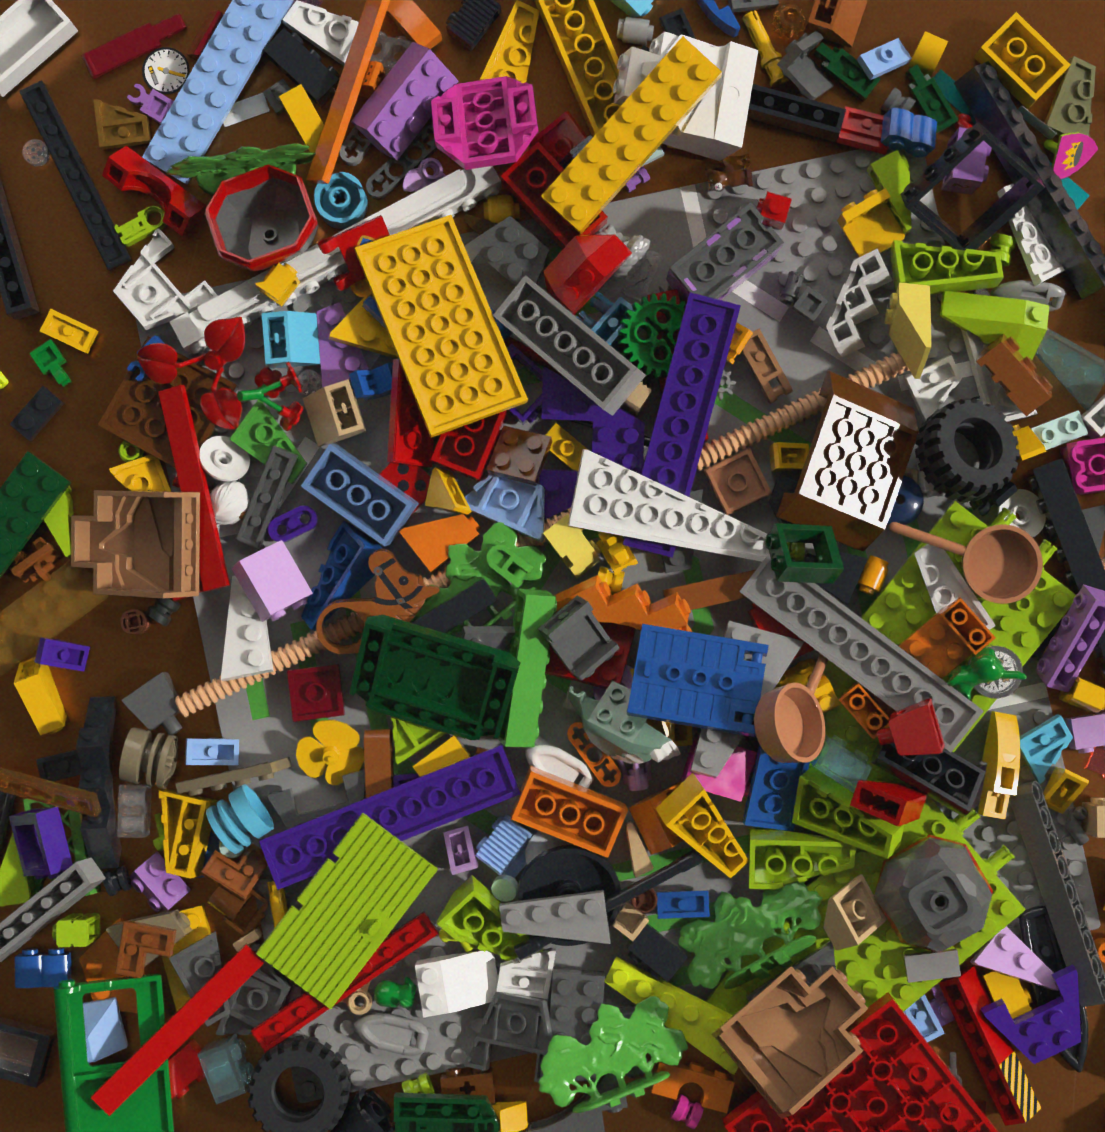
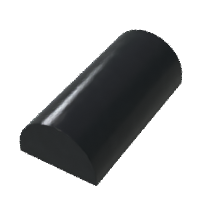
M878 742L871 757L872 764L926 794L962 817L970 813L986 771L957 754L949 752L945 748L940 754L901 756L897 753L895 743L881 746Z

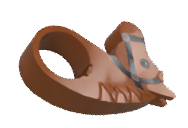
M387 549L375 550L370 555L368 564L370 570L377 576L375 582L376 597L339 599L329 603L322 610L317 620L316 632L318 639L326 649L333 653H358L362 636L350 645L336 644L326 636L323 622L325 616L330 611L341 607L349 608L355 611L362 621L365 622L367 617L386 615L410 622L422 608L426 598L437 594L440 588L426 585L421 574L416 575L406 571L391 551Z

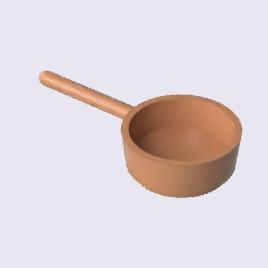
M891 522L889 525L890 531L961 555V571L966 583L973 592L990 602L1006 604L1021 600L1033 591L1040 580L1043 560L1039 546L1026 531L1016 526L1000 524L987 527L977 533L964 546L898 522Z
M821 653L806 686L800 683H790L768 691L761 697L756 707L754 726L758 742L766 754L777 762H810L820 754L823 748L825 721L821 706L814 695L828 662V659Z

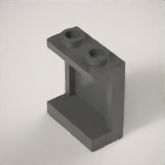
M577 595L541 625L538 630L569 673L582 681L584 678L590 677L603 662L611 659L620 647L609 638L591 612L593 608L589 602Z

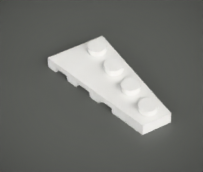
M1013 183L997 192L999 199L1014 186ZM1025 205L1009 220V224L1035 287L1065 270L1028 207Z
M926 544L914 552L936 613L961 597L989 630L996 626L945 550Z

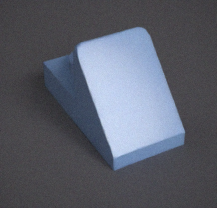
M186 738L185 765H238L239 739Z

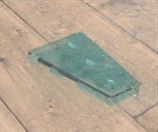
M1047 328L1035 355L1087 411L1091 408L1105 383V360Z

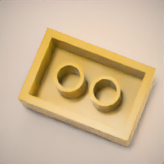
M1017 12L974 56L980 64L989 61L991 66L995 68L1002 85L1027 109L1071 66Z

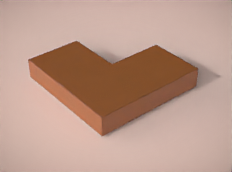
M252 843L238 864L215 850L200 874L245 901L268 864L262 849Z
M129 920L124 921L115 974L136 978L143 977L147 953L166 957L173 955L177 930Z

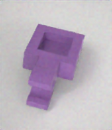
M937 983L930 989L934 998L928 1002L942 1027L955 1020L939 983Z

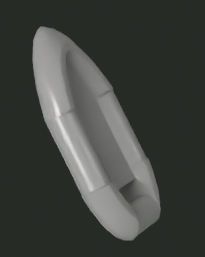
M1025 280L1001 284L990 292L991 296L1029 300L1049 305V312L1061 308L1066 294L1064 289L1055 284L1042 282L1034 287L1032 281Z
M376 1013L364 1016L354 1023L355 1031L360 1038L376 1049L407 1056L418 1055L425 1050L429 1032L422 1023L416 1020L387 1013ZM413 1031L418 1032L416 1045L410 1044Z

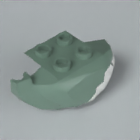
M612 681L599 701L587 697L584 691L575 693L573 686L570 687L568 699L582 718V726L590 741L606 755L630 764H641L651 759L657 762L669 760L681 754L670 738L645 723L646 718L627 715L631 689Z

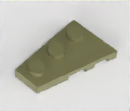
M1073 56L1069 58L1068 62L1071 66L1062 76L1044 124L1056 132L1057 135L1080 132L1089 136L1093 116L1091 114V99L1094 97L1096 66Z

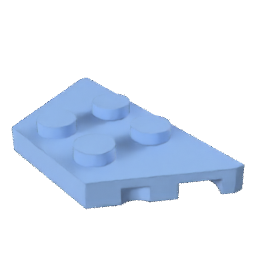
M488 474L485 480L478 482L473 486L474 490L465 496L472 513L495 523L502 522L518 533L541 543L543 542L545 489L542 485L538 483L536 486Z

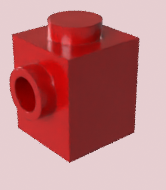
M767 191L765 198L759 199L756 208L764 217L762 224L781 230L785 224L792 199Z

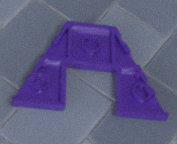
M543 367L541 419L593 421L592 452L641 475L644 461L645 422L630 415L621 408L612 416L568 379L550 370L548 367ZM542 469L539 484L545 489L544 520L571 508L578 471Z

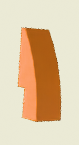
M390 0L386 13L407 39L429 49H432L442 41L441 32L413 0Z

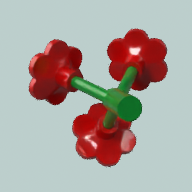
M288 361L286 362L287 375L282 377L280 371H272L269 367H264L261 369L260 374H257L254 378L258 389L243 390L237 393L239 401L258 399L277 410V414L282 416L280 426L285 431H289L292 426L299 422L303 406L297 401H294L288 407L284 405L279 406L264 396L268 395L272 399L277 398L280 392L290 384L299 393L302 392L301 384Z

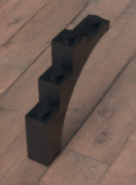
M116 696L90 697L84 728H80L76 744V750L82 767L78 790L84 807L80 830L89 858L92 857L99 869L118 868L122 850L117 828L113 793L112 756L114 723L117 709Z

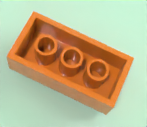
M530 765L520 788L521 794L517 795L510 812L511 820L608 858L628 812L626 804Z

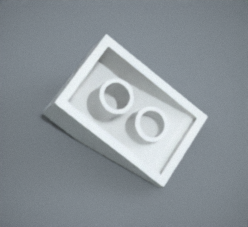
M473 950L467 953L462 952L417 960L415 963L423 1018L489 1003L496 992L498 973L494 953L490 951Z

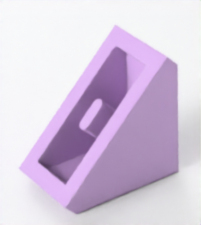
M464 826L443 832L452 875L478 868L479 863L475 856L476 852L469 827Z

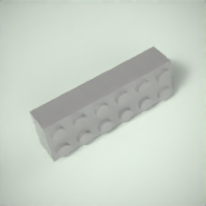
M526 275L493 314L497 320L612 416L646 376Z

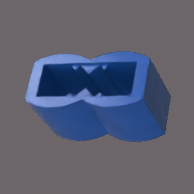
M891 108L883 116L881 143L894 151L904 150L917 158L926 157L935 149L937 121L927 116L914 115L905 109Z
M63 947L49 948L47 953L38 952V948L22 949V953L15 956V988L59 986V981L71 979V952H64Z

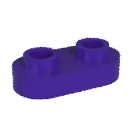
M299 506L274 518L268 526L269 536L276 542L281 540L283 543L288 542L314 529L318 522V515L309 506ZM304 514H308L310 517L309 522L306 524L301 522V517ZM284 525L287 531L285 534L280 535L278 528Z

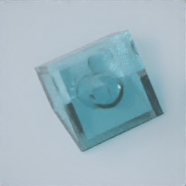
M825 735L824 745L820 754L810 763L813 767L854 793L858 781H866L873 767L867 762L870 757L858 749L853 753L846 748L848 743L836 735L833 738Z

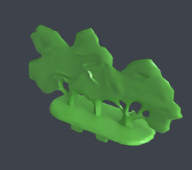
M299 143L264 150L257 147H240L235 152L212 157L188 156L182 161L173 164L172 168L167 170V174L179 175L182 178L196 177L200 188L204 192L214 195L222 181L268 164L296 174V164L311 162L316 153L304 152L309 146Z
M502 522L494 523L483 535L481 551H474L467 544L449 545L448 557L451 561L446 567L445 574L451 581L448 588H440L437 594L426 598L422 608L411 622L482 578H485L496 598L501 591L512 595L514 598L511 603L499 612L493 607V604L486 607L492 618L482 626H491L501 617L506 620L513 615L511 609L516 604L517 587L513 584L510 585L507 579L488 565L487 553L489 549L495 545H504L532 565L534 569L530 574L527 572L521 581L541 578L542 564L546 561V557L535 545L517 547L518 538L516 530L504 525ZM512 562L507 570L514 574L519 566ZM469 619L463 622V625H457L446 634L452 635L454 632L462 631L463 626L472 625L469 623Z
M798 881L786 884L783 888L776 890L764 889L762 903L758 907H753L748 898L738 897L735 899L731 894L721 891L713 906L716 916L714 922L703 921L698 918L695 921L684 924L679 932L681 936L678 940V945L687 952L695 953V957L687 969L693 986L702 985L704 988L713 989L718 985L722 973L730 970L735 973L726 979L724 988L732 989L756 977L760 980L769 977L768 971L778 965L785 968L792 964V957L808 949L816 941V937L813 935H805L793 940V937L798 928L810 930L820 925L822 917L819 914L818 906L823 898L816 891H808L805 883H799ZM787 917H791L792 929L788 928L787 931L789 933L786 934L783 927ZM797 918L801 919V923L799 925L796 924ZM775 929H780L781 934H777ZM772 936L782 938L785 945L766 955L762 948L763 942ZM753 954L759 956V960L741 969L742 956ZM729 958L732 964L727 965L724 959Z
M650 996L636 1004L630 1019L625 1018L618 1007L601 1003L597 1013L598 1020L593 1022L589 1030L592 1040L588 1045L579 1043L578 1040L571 1036L555 1035L552 1037L548 1045V1053L543 1057L540 1064L543 1076L539 1080V1091L550 1094L554 1103L560 1107L568 1106L574 1100L577 1092L590 1095L589 1099L580 1102L573 1108V1113L586 1112L602 1105L612 1108L621 1104L620 1098L627 1095L635 1098L645 1094L644 1088L670 1076L668 1071L652 1073L651 1070L654 1064L663 1062L671 1066L678 1065L682 1058V1053L688 1049V1045L682 1031L664 1026L668 1019L669 1007L656 996ZM647 1053L651 1056V1060L648 1063L645 1057ZM634 1066H638L645 1073L644 1077L625 1083V1074ZM607 1073L615 1075L619 1087L600 1094L596 1088L600 1077ZM593 1074L596 1075V1080L594 1082H592L590 1078ZM580 1075L586 1078L590 1086L587 1087V1084H584L582 1087L575 1081V1077ZM573 1084L576 1086V1090H571L569 1085Z

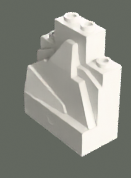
M664 31L656 39H653L649 52L632 46L624 54L622 53L617 64V68L620 69L619 76L613 86V93H615L614 103L619 105L626 101L680 38L684 36L722 71V75L662 144L717 161L723 160L742 148L758 50L732 41L725 46L718 47L682 34L677 36Z

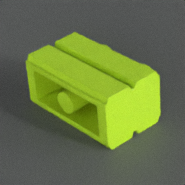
M71 913L58 920L53 925L52 930L53 940H56V945L58 947H86L100 937L99 913H86L85 915L83 913Z

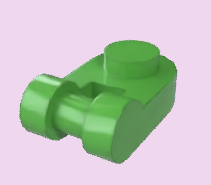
M495 545L487 553L488 565L517 588L522 585L523 581L521 580L527 572L530 574L534 569L532 565L504 545ZM512 562L519 566L514 574L507 570Z

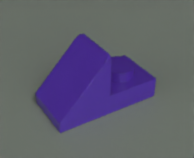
M40 637L35 663L84 672L90 647L59 639Z

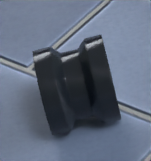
M124 865L118 867L116 871L111 872L108 870L103 872L106 878L103 884L110 897L116 895L118 891L132 889L131 879Z

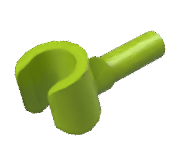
M158 813L154 817L159 837L153 840V844L158 851H163V840L165 839L164 826L161 823V814Z

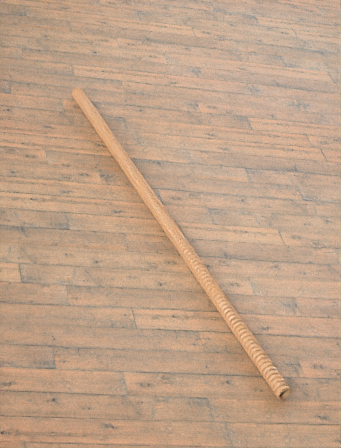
M897 351V354H890V358L886 356L883 358V361L877 360L875 365L873 363L869 364V368L863 367L862 371L857 370L854 372V375L848 374L847 379L867 388H874L875 384L880 385L883 380L885 382L888 381L889 377L895 378L897 373L901 375L904 373V370L909 371V368ZM819 388V392L813 391L812 395H805L804 399L798 398L796 403L792 401L789 406L787 404L784 405L783 409L777 408L775 413L773 411L769 412V416L763 415L760 420L758 418L754 419V423L748 422L746 427L742 425L739 430L733 429V433L727 432L725 437L721 435L718 437V440H711L710 444L708 442L704 443L697 469L701 471L703 466L709 467L711 462L715 464L718 459L724 460V456L730 457L732 452L736 454L739 452V449H746L747 445L749 447L753 446V442L759 443L761 438L765 440L768 435L774 436L776 431L778 433L782 432V428L788 429L789 425L794 426L797 421L799 423L803 422V418L809 419L810 415L815 416L818 414V411L823 412L827 399L819 396L821 388ZM571 508L567 509L568 512L566 513L560 512L561 515L558 517L554 515V519H546L544 532L567 514L570 516ZM517 533V547L534 545L542 547L545 542H548L545 537L541 543L521 533ZM446 567L443 572L441 570L437 571V575L431 574L430 578H423L426 585H434L439 588H448L451 583L445 574ZM351 612V616L347 617L345 615L343 620L337 619L336 623L333 624L331 622L328 624V627H323L326 636L332 642L340 644L342 639L348 640L350 635L354 637L357 632L363 633V623L365 621H362L357 613ZM316 631L313 634L308 633L305 638L301 636L299 641L293 640L292 644L287 643L284 648L280 646L278 651H271L273 672L224 682L221 680L220 675L219 679L214 678L211 683L205 682V686H197V690L193 688L190 690V693L184 692L182 697L176 696V706L181 715L187 717L190 712L192 714L196 713V709L202 710L204 705L208 707L211 705V702L217 703L219 698L221 700L225 699V695L231 696L232 692L235 691L237 693L240 691V688L246 689L248 684L252 686L255 681H262L261 678L263 677L267 679L269 674L275 675L277 670L281 672L284 667L290 668V664L296 665L298 660L304 661L305 657L308 656L310 658L313 653L319 654V650L325 651L327 649L319 641Z

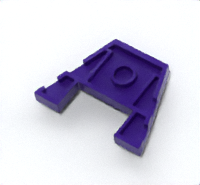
M1073 964L1051 974L1060 997L1019 1017L1011 1018L1002 998L980 1008L984 1016L1033 1064L1039 1063L1081 1042L1078 972Z

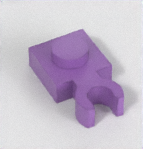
M135 84L134 87L141 92L140 96L133 98L131 95H128L127 98L134 105H142L140 111L161 124L174 101L154 89L148 95L142 85Z

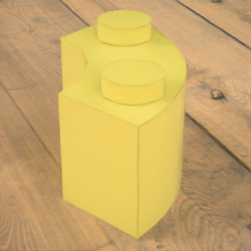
M567 514L546 530L543 535L567 568L578 579L601 561L598 556L601 550L593 540L589 542L581 532L584 528L568 525L569 515Z

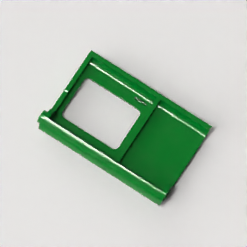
M147 974L141 978L130 976L75 983L74 979L59 981V986L53 989L65 1132H174L168 1059L109 1116L91 1099V1095L125 1062L92 1066L88 1063L83 995L126 988L135 989L141 1047L165 1024L161 974Z

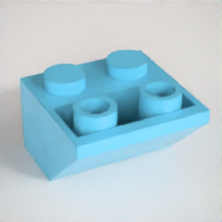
M295 311L261 313L265 364L270 369L286 368V362L288 361L292 367L320 365L316 313Z

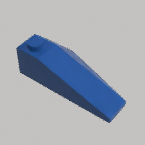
M344 520L328 545L327 550L331 551L326 565L321 564L318 572L321 573V578L318 585L311 589L313 594L308 597L307 604L301 615L302 619L313 631H316L317 620L322 610L329 603L339 599H350L375 576L369 568V557L375 550L383 549L377 541ZM340 608L330 611L325 616L323 624Z

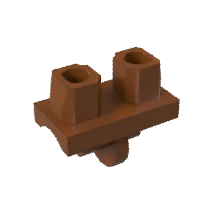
M39 537L32 542L31 546L35 551L28 557L22 551L13 561L12 573L14 576L21 578L25 583L29 580L35 582L40 577L45 582L49 581L51 576L48 572L55 568L54 563L63 557L57 548L44 538Z

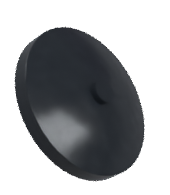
M562 845L542 852L527 865L518 883L517 901L604 890V897L607 898L620 891L621 887L613 866L605 857L576 845ZM620 906L607 912L609 927L616 919ZM559 938L551 944L576 946L585 944L588 941Z

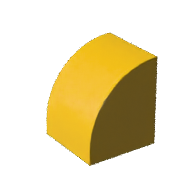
M925 31L908 67L912 68L918 65L922 73L931 76L948 41Z

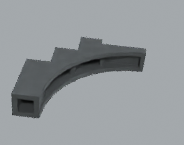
M636 1005L618 1008L625 1018L630 1019ZM634 1066L624 1077L628 1076L635 1079L644 1076L645 1073L638 1066ZM612 1073L601 1076L596 1085L600 1094L619 1087L617 1078ZM584 1093L581 1098L566 1109L545 1119L529 1122L526 1132H605L602 1111L607 1110V1112L615 1113L621 1111L622 1108L628 1107L626 1096L620 1098L621 1104L612 1108L602 1105L586 1112L573 1113V1108L577 1104L590 1098V1095Z

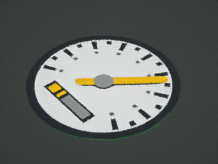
M162 47L152 51L146 57L142 67L143 79L147 86L161 94H171L180 90L190 74V67L186 57L180 51L170 47Z

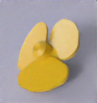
M321 720L314 724L313 734L322 744L312 737H303L297 743L296 758L299 767L307 776L317 778L323 775L327 766L325 779L331 785L344 783L342 776L360 771L364 762V750L357 746L360 741L358 732L348 724L340 721Z

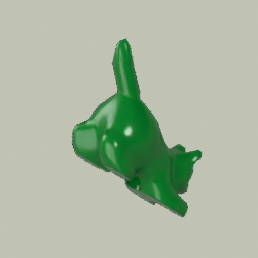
M985 647L976 655L973 653L969 665L958 666L948 673L947 677L949 680L947 685L952 686L970 700L971 691L975 685L993 682L1000 678L1025 680L1027 676L1019 671H1006L1002 662L996 657L995 651Z

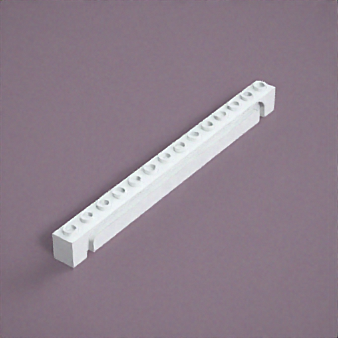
M493 166L469 170L463 169L461 171L458 169L341 232L380 215L383 217L390 235L448 215H452L453 218L454 214L461 210L468 211L474 208L478 201L484 198L488 199L492 195H497L499 190L502 189L501 180ZM316 244L299 256L285 262L297 271L296 275L300 284L285 302L284 306L294 303L297 297L304 293L310 294L320 288L319 285L327 281L333 282L336 276L348 271L339 247L328 254H323L318 244ZM270 269L198 306L197 310L191 313L187 312L171 320L170 324L184 350L188 354H196L206 349L204 331L206 326L214 320L242 317L245 329L252 324L253 320L260 316L262 318L261 313L274 312V309L280 305L261 293L254 284L264 282L263 279Z

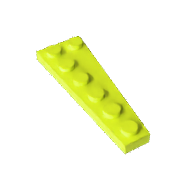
M616 956L605 978V983L634 1004H638L650 996L658 997L661 1002L666 1003L669 1007L668 1019L664 1025L668 1028L682 1031L688 1043L735 1075L738 1066L712 1036V1033L733 1015L662 979L660 981L657 980L649 972Z

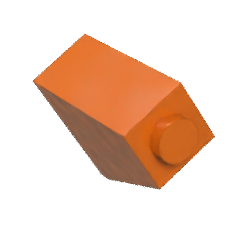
M464 514L402 528L399 532L428 570L433 573L450 560L448 557L449 545H469L480 536L477 530L481 527L472 516L467 519Z

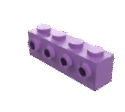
M1083 584L1079 593L1074 597L1073 604L1063 617L1060 627L1054 637L1051 638L1047 650L1038 661L1035 669L1047 687L1064 692H1069L1105 630L1104 590Z

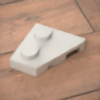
M948 355L924 367L920 379H915L912 374L904 377L923 422L927 421V418L936 411L939 405L944 403L949 396V392L962 379L952 355Z
M551 947L538 951L523 960L516 958L500 963L496 992L548 999L556 949Z

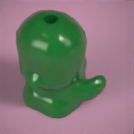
M405 977L404 985L383 980L375 987V1002L380 1006L396 1008L400 1005L402 1008L412 1011L417 985L409 977Z

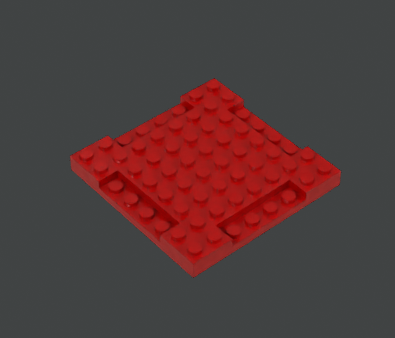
M889 992L871 1004L859 1018L845 1029L848 1033L852 1032L861 1043L859 1046L863 1052L792 1116L781 1119L759 1091H757L722 1118L728 1132H999Z

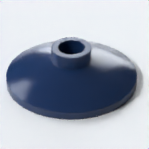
M903 476L897 495L903 496L904 502L903 504L894 502L887 522L889 525L891 522H898L903 525L909 524L919 516L923 508L924 497L920 486L913 479Z

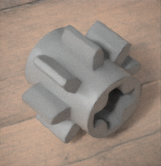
M731 371L727 372V374H722L721 379L725 383L723 385L724 388L718 389L717 396L719 401H722L723 394L726 393L728 396L733 394L729 387L736 385V381H730Z

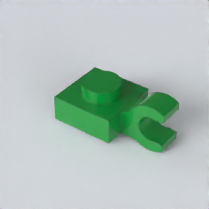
M48 340L30 352L31 357L45 376L52 373L58 384H61L63 387L72 382L61 367L67 361L53 340Z

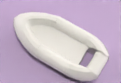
M535 745L525 750L527 762L533 767L573 783L578 774L581 773L584 776L579 785L589 788L594 780L593 772L584 762L560 748L549 745Z

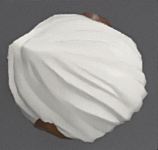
M221 481L217 486L210 489L209 493L216 524L233 525L243 519L250 504L247 489L240 481Z

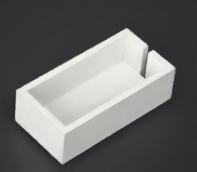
M18 0L0 15V95L2 97L78 32L70 19L52 0Z

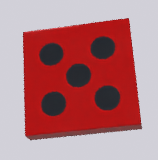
M390 463L379 474L419 503L414 512L426 501L431 477L421 467Z

